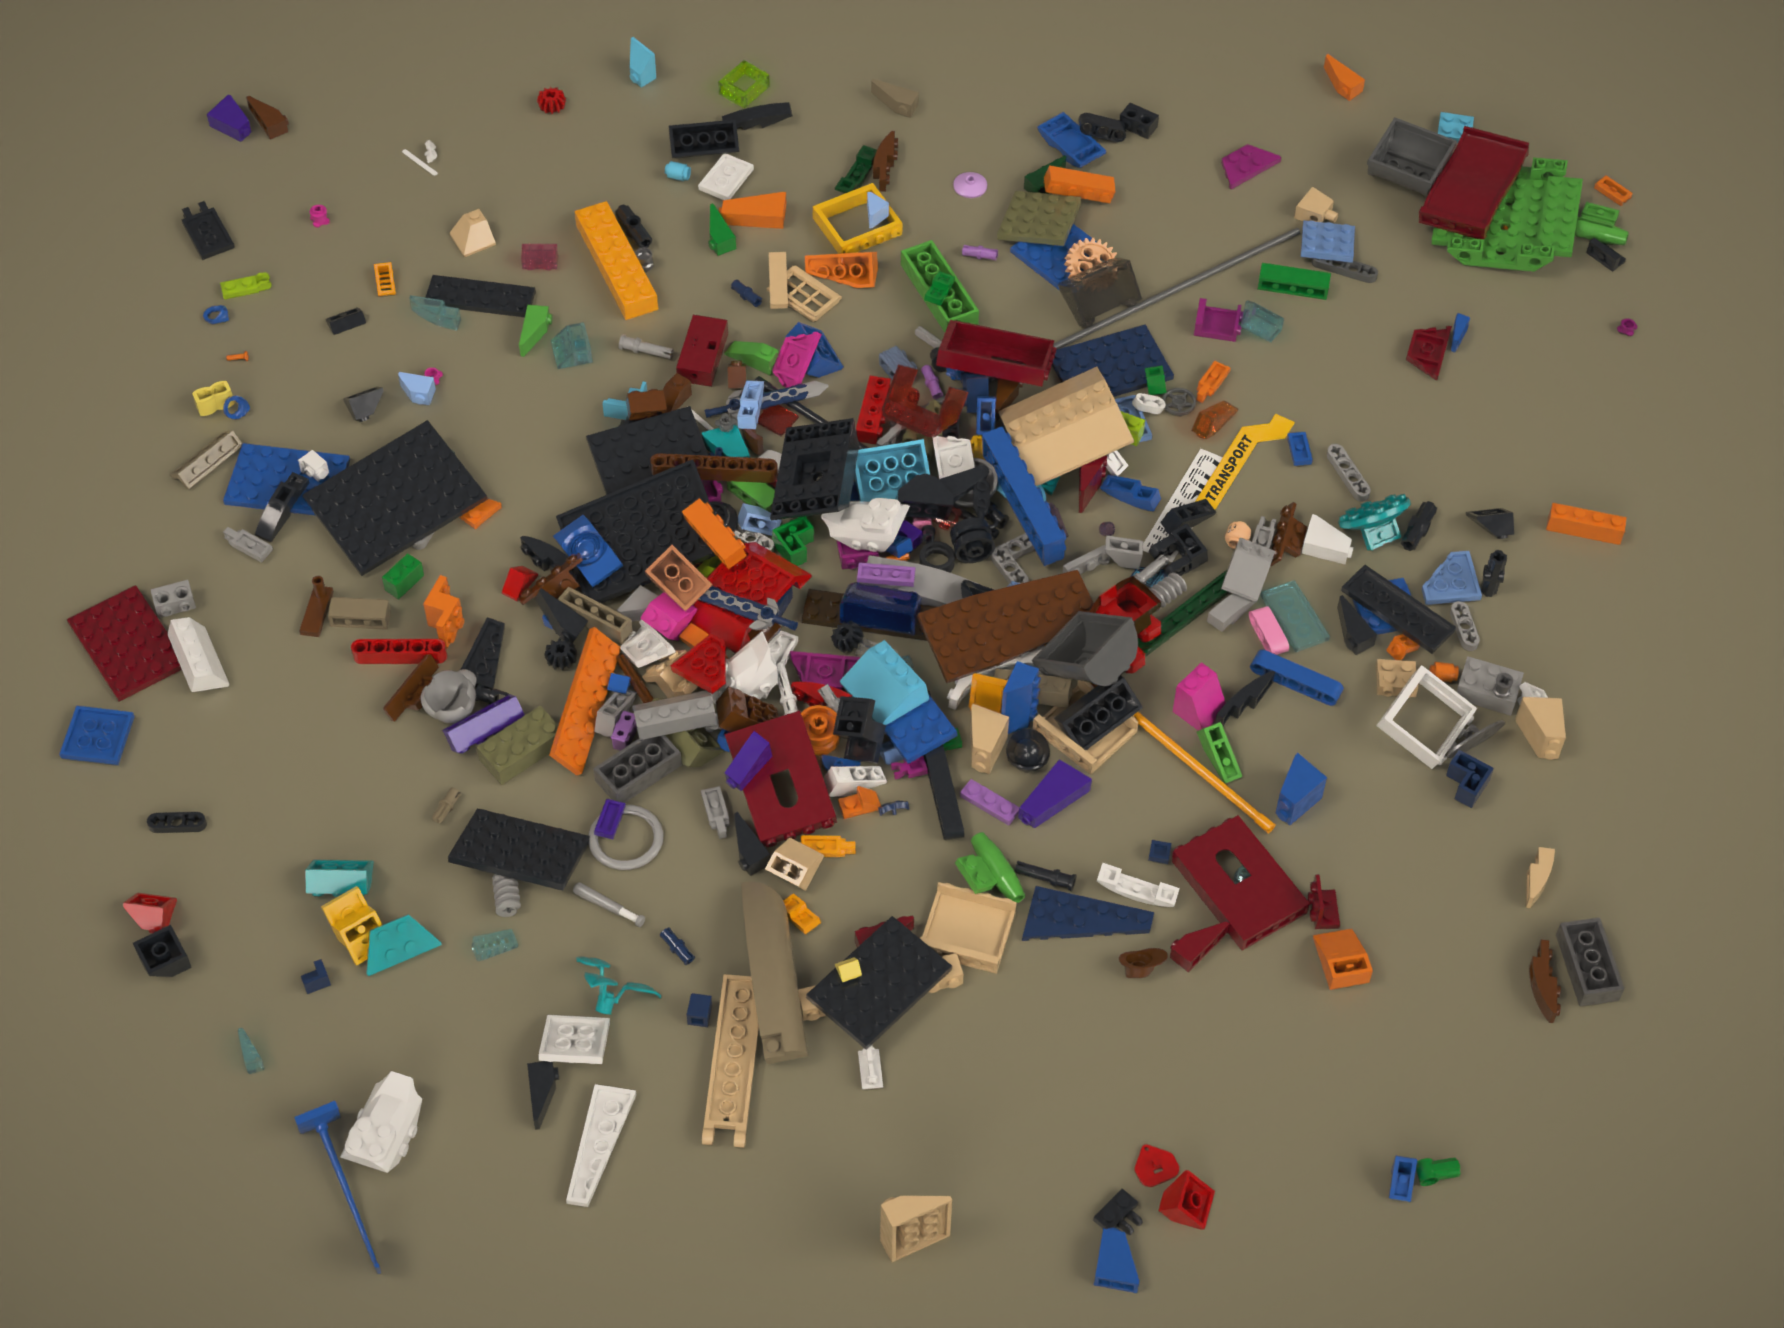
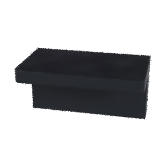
M1595 238L1589 241L1586 253L1612 272L1625 263L1626 258L1606 244L1601 243Z

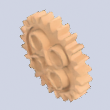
M1085 238L1083 242L1079 240L1077 244L1074 243L1067 252L1068 254L1065 257L1067 261L1064 265L1068 267L1065 272L1071 273L1068 278H1074L1072 284L1078 283V289L1083 286L1084 292L1090 288L1091 293L1095 289L1100 293L1102 289L1106 291L1118 279L1117 277L1120 274L1118 270L1121 266L1117 263L1120 259L1114 258L1117 252L1112 253L1113 247L1107 248V242L1102 245L1101 239L1096 243L1094 238L1090 242Z

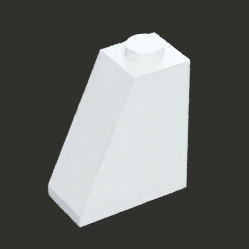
M1312 514L1302 554L1346 564L1347 557L1351 558L1354 547H1350L1351 538L1317 515Z

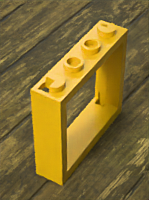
M873 183L813 206L814 221L838 254L844 252L857 253L902 235V221L890 205L889 216L887 217L889 224L846 241L842 240L827 219L867 203V192H872L885 200Z

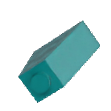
M737 424L733 425V429L729 432H723L719 428L701 432L704 445L709 452L715 454L716 448L721 447L723 449L722 456L750 458Z

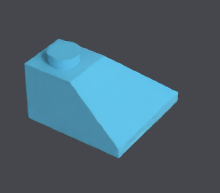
M632 37L630 44V79L642 88L656 79L655 54L636 38Z

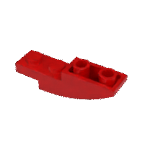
M803 681L792 682V694L797 697L798 701H803L810 707L827 705L817 691L825 686L824 684ZM829 686L839 699L841 696L852 697V695L840 689Z

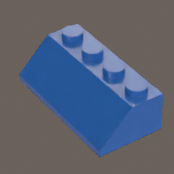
M1018 661L1006 683L1002 696L1001 714L1009 717L1008 734L1028 728L1031 720L1033 721L1038 714L1036 708L1039 703L1037 697L1040 692L1038 686L1041 681V677H1038L1039 668Z

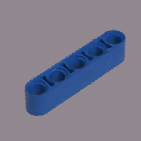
M1259 650L1250 664V669L1257 675L1262 676L1270 671H1274V682L1330 706L1337 703L1344 690L1340 682L1266 650Z

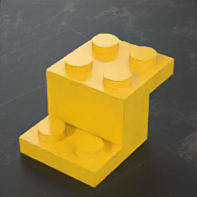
M355 886L324 904L321 908L338 941L347 948L354 964L359 965L368 959L369 930L381 926L382 923L376 911L367 905L360 889Z

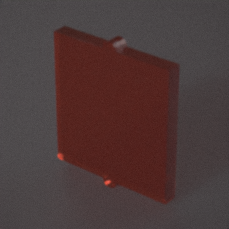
M776 405L763 410V413L759 416L758 424L782 436L786 432V428L792 427L799 416L781 405Z

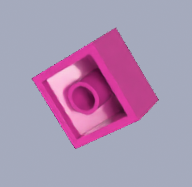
M663 592L649 603L640 619L666 638L679 641V635L687 628L698 609L692 605L685 612Z

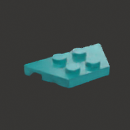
M409 914L369 930L366 974L367 976L373 975L442 944Z

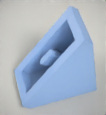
M867 192L869 228L875 227L889 216V202L872 192Z

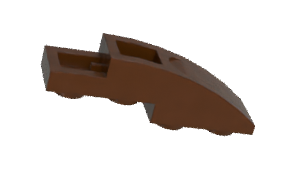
M891 131L883 139L874 158L873 179H879L880 192H886V185H890V174H887V172H890V167H894V160H897L898 150H895V148H898V138H895V131Z
M1541 939L1537 948V957L1532 956L1529 964V978L1538 1007L1547 1021L1554 1023L1556 1016L1560 1015L1561 1005L1557 1003V998L1560 997L1561 986L1557 985V977H1552V966H1549V961L1552 959V949L1549 948V940Z

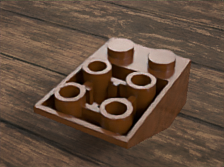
M729 686L716 701L718 725L729 732L778 717L777 708L774 705L767 704L754 696H749L741 690Z

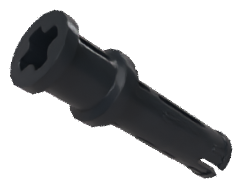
M1017 861L1015 866V873L1049 882L1053 887H1064L1072 892L1075 886L1076 874L1062 873L1059 869L1052 871L1021 861Z

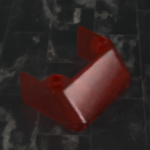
M898 364L882 406V414L885 418L930 438L938 436L958 421L969 392L949 387L938 415L917 405L920 393L912 385L918 370Z

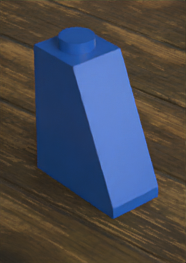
M1103 1228L1094 1285L1137 1293L1139 1278L1125 1232H1121L1116 1228Z

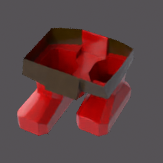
M1134 576L1120 581L1101 594L1090 610V613L1131 617L1135 623L1137 638H1140L1142 642L1151 641L1161 634V622L1152 615L1161 607V601ZM1139 647L1137 648L1135 660L1130 664V668L1125 671L1126 673L1134 674L1145 666V653Z

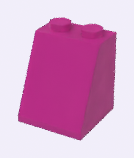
M1201 662L1176 687L1172 712L1198 731L1211 726L1216 720L1217 713L1226 704L1217 673Z

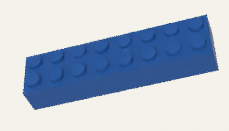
M1003 427L983 433V457L985 461L994 467L998 476V483L1042 564L1046 566L1064 559L1066 534L1063 529L1060 530L1056 516H1052L1049 503L1047 501L1044 502L1041 489L1035 486L1034 477L1031 473H1028L1025 461L1020 459L1018 448L1012 445L1010 434L1006 433Z

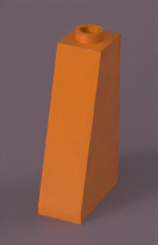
M786 192L723 200L722 207H719V213L727 225L783 229L787 205Z

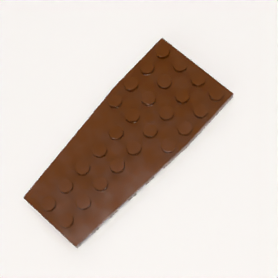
M1074 570L972 595L918 613L917 618L946 683H950L974 673L997 667L1020 657L1023 653L1032 652L1039 646L1047 645L1078 611L1090 612L1094 603L1079 571Z

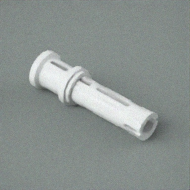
M776 663L777 684L781 694L780 704L784 708V715L799 711L796 705L797 697L792 694L785 663Z

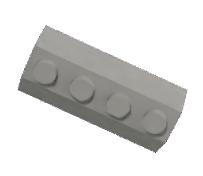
M708 691L632 706L639 740L717 724L712 696Z

